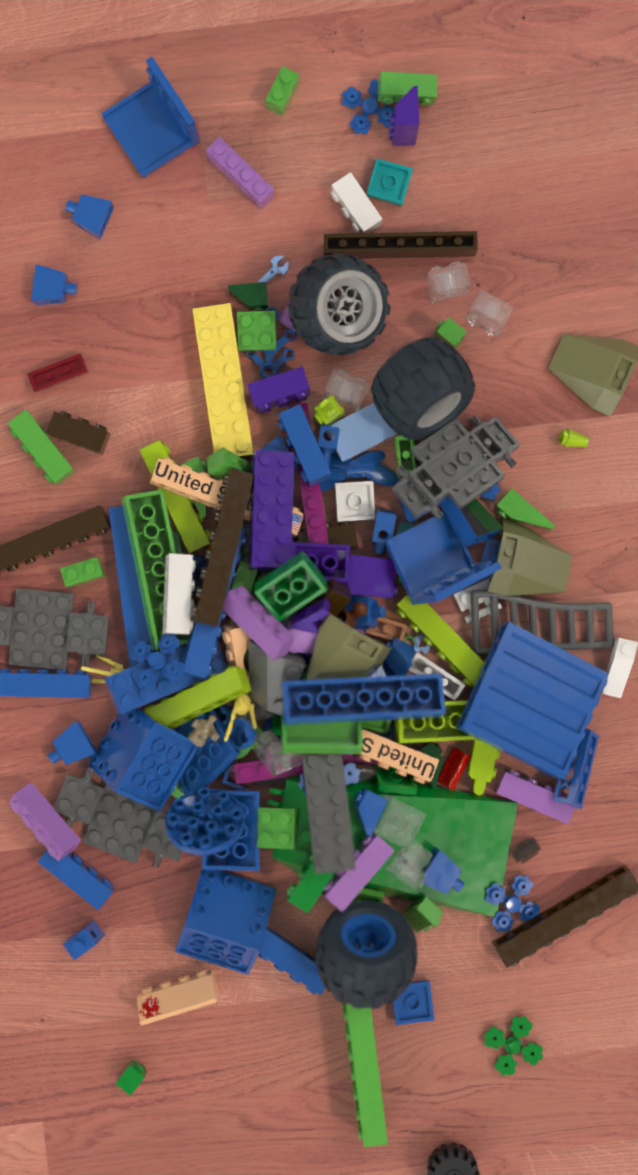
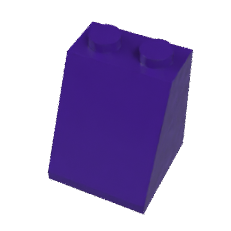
M350 555L348 588H350L351 595L393 599V595H397L398 584L394 583L395 576L399 574L392 559Z

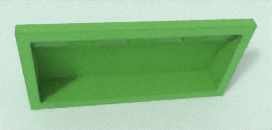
M282 710L281 753L361 754L363 749L362 721L284 725Z

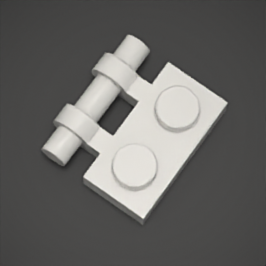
M489 579L454 594L460 611L463 612L468 609L470 615L464 617L467 624L472 622L470 594L473 590H487ZM490 597L478 598L479 604L484 602L486 606L479 610V621L480 618L490 614ZM498 601V610H499V609L502 608V606H501L500 602Z

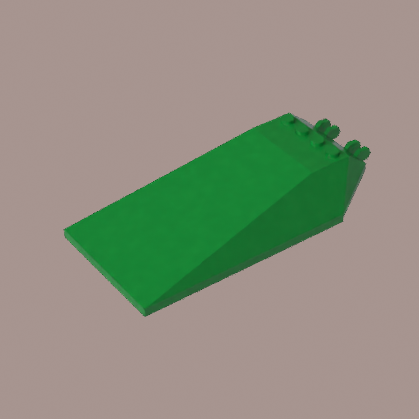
M361 771L358 775V783L346 785L354 850L362 845V840L367 835L362 832L354 808L356 793L361 791L363 787L388 800L373 832L395 851L363 888L382 891L385 896L418 901L427 896L436 906L496 917L495 914L498 912L499 904L493 905L485 900L486 888H491L493 883H498L500 887L503 886L518 802L438 786L433 787L432 785L416 782L418 788L416 795L383 793L377 790L374 775ZM300 775L288 778L285 790L269 788L271 794L284 795L283 802L273 799L266 802L267 805L298 809L297 849L273 848L272 858L297 874L303 866L307 867L310 862L308 858L312 853L306 794L298 786ZM434 846L441 850L461 870L458 878L465 884L460 892L451 888L445 894L422 884L414 878Z

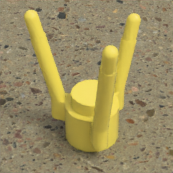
M96 654V657L115 668L111 667L109 672L90 667H81V670L106 676L125 670L123 664L116 663L100 654ZM92 679V683H105L104 679Z
M242 695L235 699V705L224 741H227L234 724L233 721L236 719L237 714L245 715L249 711L253 729H256L254 704H250L251 699L249 696Z

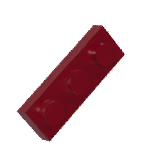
M80 353L30 372L27 375L33 391L36 393L88 373V370Z

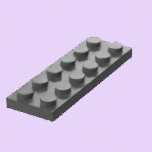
M302 753L315 874L356 870L342 754Z

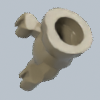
M211 714L207 719H195L191 725L195 729L188 734L189 740L199 747L204 746L209 736L216 742L220 737L213 725L217 717Z

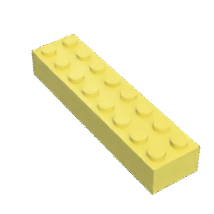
M231 304L194 308L193 316L214 453L224 447L242 459L252 458L254 451Z

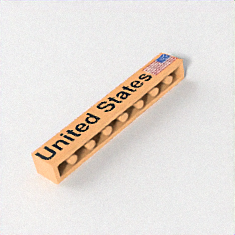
M168 458L158 459L149 483L217 510L220 509L221 505L218 503L220 492H224L225 485L222 484L223 479L215 480L210 478V475L207 473H196L192 471L191 467L186 465L178 466ZM251 493L249 494L244 520L249 522ZM293 507L292 538L297 536L304 514L296 507Z
M362 729L363 749L359 756L360 759L370 762L371 759L378 762L377 766L388 769L390 766L396 769L395 773L405 777L407 774L414 776L413 780L422 784L425 781L431 782L439 762L438 759Z

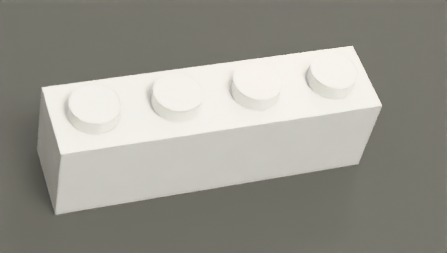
M166 555L163 634L187 635L193 629V619H190L194 606V600L191 599V591H194L195 581L192 580V572L195 571L196 566L193 555Z

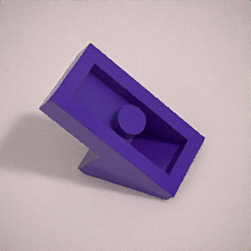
M324 598L293 615L292 628L318 634V630L322 625L320 620H323L329 614L330 603Z

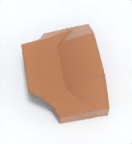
M386 610L384 618H377L376 628L366 630L365 633L390 641L394 637L403 641L408 625L403 622V619L396 612Z

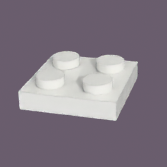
M373 481L334 483L337 522L375 519Z

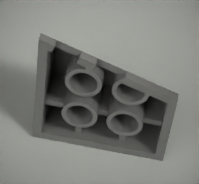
M249 639V684L252 690L249 692V697L265 710L282 715L281 685L284 681L300 680L305 667V656L288 652L286 655L273 661L252 639Z

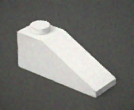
M614 638V645L607 667V673H609L607 677L608 682L605 688L602 689L601 694L621 698L634 662L638 642Z

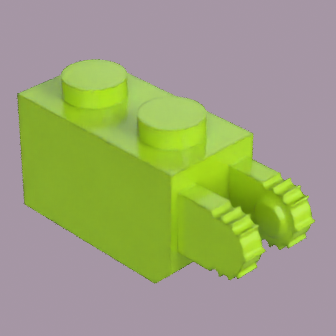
M332 395L314 408V420L319 427L321 425L330 426L344 417L345 410L341 408Z
M477 739L473 740L467 774L473 779L472 792L482 795L486 788V783H491V779H494L496 776L497 767H494L495 759H499L500 750Z

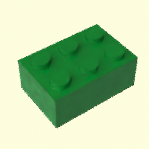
M302 551L256 582L254 593L279 622L327 590V581L305 552Z

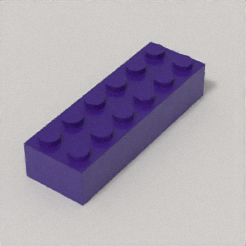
M255 450L252 454L251 474H254L251 486L248 570L274 571L291 560L294 452Z

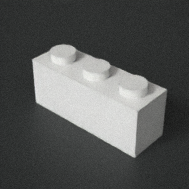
M351 172L332 184L331 196L336 203L339 202L341 204V210L345 217H350L353 222L352 227L356 233H370L382 225V217Z
M417 651L414 652L409 671L415 675L442 674L444 694L455 701L465 687V684Z

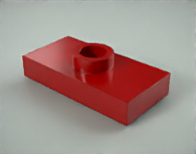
M453 747L437 782L454 790L471 756Z

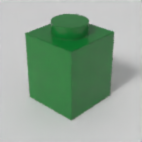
M131 1060L115 1084L131 1096L147 1074L145 1066L139 1061Z

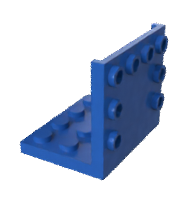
M153 57L146 60L148 67L146 72L149 75L150 83L101 113L103 119L142 178L150 175L200 142L195 120Z
M445 511L442 512L444 515L439 520L434 516L384 541L412 605L439 602L502 569L499 561L491 562L488 560L483 563L477 562L474 564L468 548L460 538Z
M137 707L117 715L110 724L107 734L101 739L97 753L91 756L88 765L115 792L161 812L199 746L191 742L187 736L158 723L142 708Z
M201 870L175 952L249 975L262 946L277 889L220 870Z

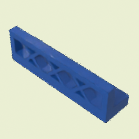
M585 729V737L578 745L577 759L570 764V769L574 772L573 777L569 780L565 778L557 780L553 796L554 802L569 804L575 809H582L599 736L591 729ZM567 787L569 790L568 798H560L561 791Z

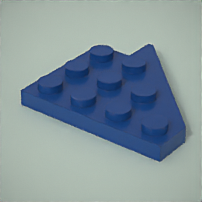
M214 709L205 714L208 717L211 714L217 717L213 725L220 737L215 742L209 736L204 746L198 747L180 778V788L184 794L203 787L207 788L241 753L239 749L232 745V737L230 735L228 740L224 741L227 730Z

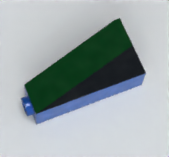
M448 495L445 500L440 502V505L466 547L491 540L503 529L499 522L477 499H474L462 509H459Z

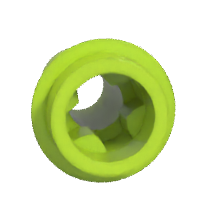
M569 428L566 430L562 429L559 435V444L563 445V447L586 448L589 442V437Z

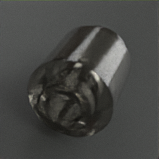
M369 762L354 763L356 769L360 770L358 782H370L375 779L376 768L374 764Z
M533 837L530 839L526 838L512 847L513 852L511 855L517 863L521 862L524 864L538 855L541 848Z

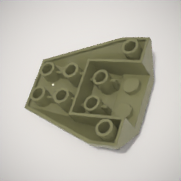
M563 334L548 370L590 408L610 417L620 401L637 364L638 346L624 339Z
M502 519L501 526L503 529L499 532L498 536L501 540L496 562L499 561L502 569L490 574L487 592L502 596L564 593L566 591L572 555L523 524Z
M329 613L318 630L306 680L369 677L383 664L392 648L376 639L373 640Z

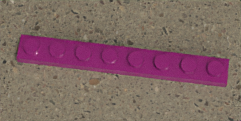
M308 403L289 405V409L301 405L311 427ZM298 465L309 543L329 544L320 483L311 487L308 482L304 483L300 474L303 470Z
M302 754L234 764L236 784L301 775L303 773ZM342 754L343 765L354 763L355 766L378 763L372 759L370 762L359 758L360 754Z

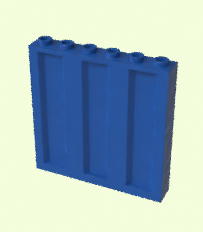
M511 622L502 623L456 729L555 779H564L570 772L572 760L577 756L578 745L585 737L586 726L593 718L592 712L600 701L599 695L602 689L607 685L609 673Z

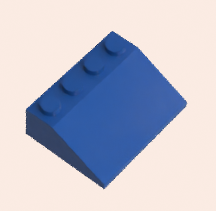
M217 789L227 791L240 802L245 813V827L240 838L226 850L202 855V870L260 871V848H257L260 791Z

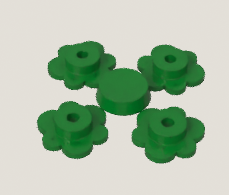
M515 1016L512 1018L510 1030L514 1032V1036L507 1038V1040L504 1037L503 1030H498L495 1026L490 1027L489 1032L484 1033L486 1047H493V1049L497 1050L499 1046L505 1044L508 1054H505V1056L500 1055L494 1065L495 1069L500 1071L502 1076L506 1074L511 1076L515 1073L517 1062L513 1060L514 1058L511 1054H517L521 1051L524 1055L523 1060L531 1065H537L538 1060L543 1059V1048L540 1044L535 1045L533 1042H530L528 1046L522 1047V1042L519 1038L528 1036L529 1031L533 1027L532 1023L527 1021L526 1016L521 1018Z

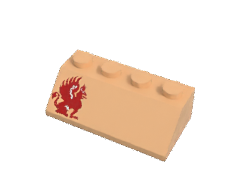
M204 969L198 971L197 975L192 977L185 975L179 977L176 982L165 981L159 984L160 987L152 989L150 986L140 990L141 992L137 996L140 1025L142 1026L216 1003L220 992L213 970L208 971Z

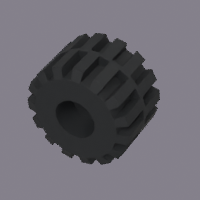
M451 1142L452 1147H447L446 1143L442 1144V1150L439 1151L436 1148L433 1151L434 1156H430L428 1160V1175H480L473 1153L471 1151L468 1152L467 1147L461 1145L459 1148L457 1143Z

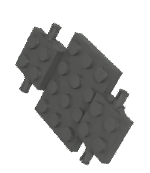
M476 415L472 416L469 421L476 428L469 433L455 419L412 448L411 453L421 465L410 473L406 471L403 465H400L396 471L400 474L402 480L393 486L392 491L416 519L430 511L437 520L442 518L444 514L437 505L445 500L447 495L459 509H462L505 478L506 475L496 463L505 460L510 468L517 464L510 454L519 448L520 443L497 417L482 423Z
M17 588L15 607H6L0 604V645L10 646L8 665L67 670L70 651L81 654V666L89 667L90 655H106L110 617L94 613L96 603L94 601H87V612L81 614L73 613L75 594Z
M87 767L84 777H77L70 773L67 774L54 809L56 812L67 817L65 822L70 828L74 821H80L89 825L82 842L135 864L143 847L156 854L152 863L154 867L156 865L157 868H160L163 857L179 861L183 850L176 847L167 836L165 828L167 812L162 810L159 812L115 792L107 783L105 787L94 783L91 780L94 774V770L91 767Z

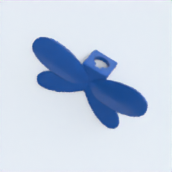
M382 451L368 452L356 460L349 459L343 463L338 454H331L329 465L331 478L321 482L320 489L321 491H327L334 487V483H341L347 478L366 477L383 486H394L398 482V477L392 470L379 464L385 459V453Z

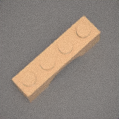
M235 622L224 624L222 637L226 643L227 650H225V655L229 665L245 669L243 659L249 647V639L251 638ZM246 671V674H247V677H248V681H249V671Z

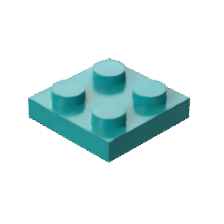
M377 158L366 193L367 197L402 207L413 168Z

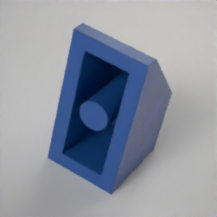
M394 637L391 643H386L392 649L384 662L397 676H405L412 665L414 647Z
M362 787L361 791H358L355 795L354 808L362 832L371 836L388 800Z

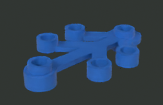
M268 307L265 311H276L277 322L279 311L275 307ZM291 329L286 330L284 336L277 341V350L263 351L266 354V362L257 355V351H254L255 354L253 356H249L248 351H245L246 357L252 359L260 367L262 379L278 375V369L287 361L294 359V350L287 348L284 350L283 355L274 362V355L288 342L295 340V332ZM292 333L293 338L288 339L286 335ZM287 352H292L293 355L292 357L288 358L285 354ZM269 369L273 371V374L270 376L266 375V371Z

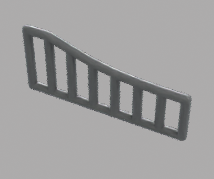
M473 590L470 594L473 651L477 655H488L491 647H481L478 598L490 597L492 645L499 632L498 598L509 601L510 622L517 626V604L528 606L529 632L536 636V608L548 609L549 643L563 650L611 648L614 645L613 612L610 602L554 603L531 600L519 596H502L487 592V590ZM555 610L567 611L568 643H557ZM594 610H605L606 640L595 641ZM574 611H586V642H576Z

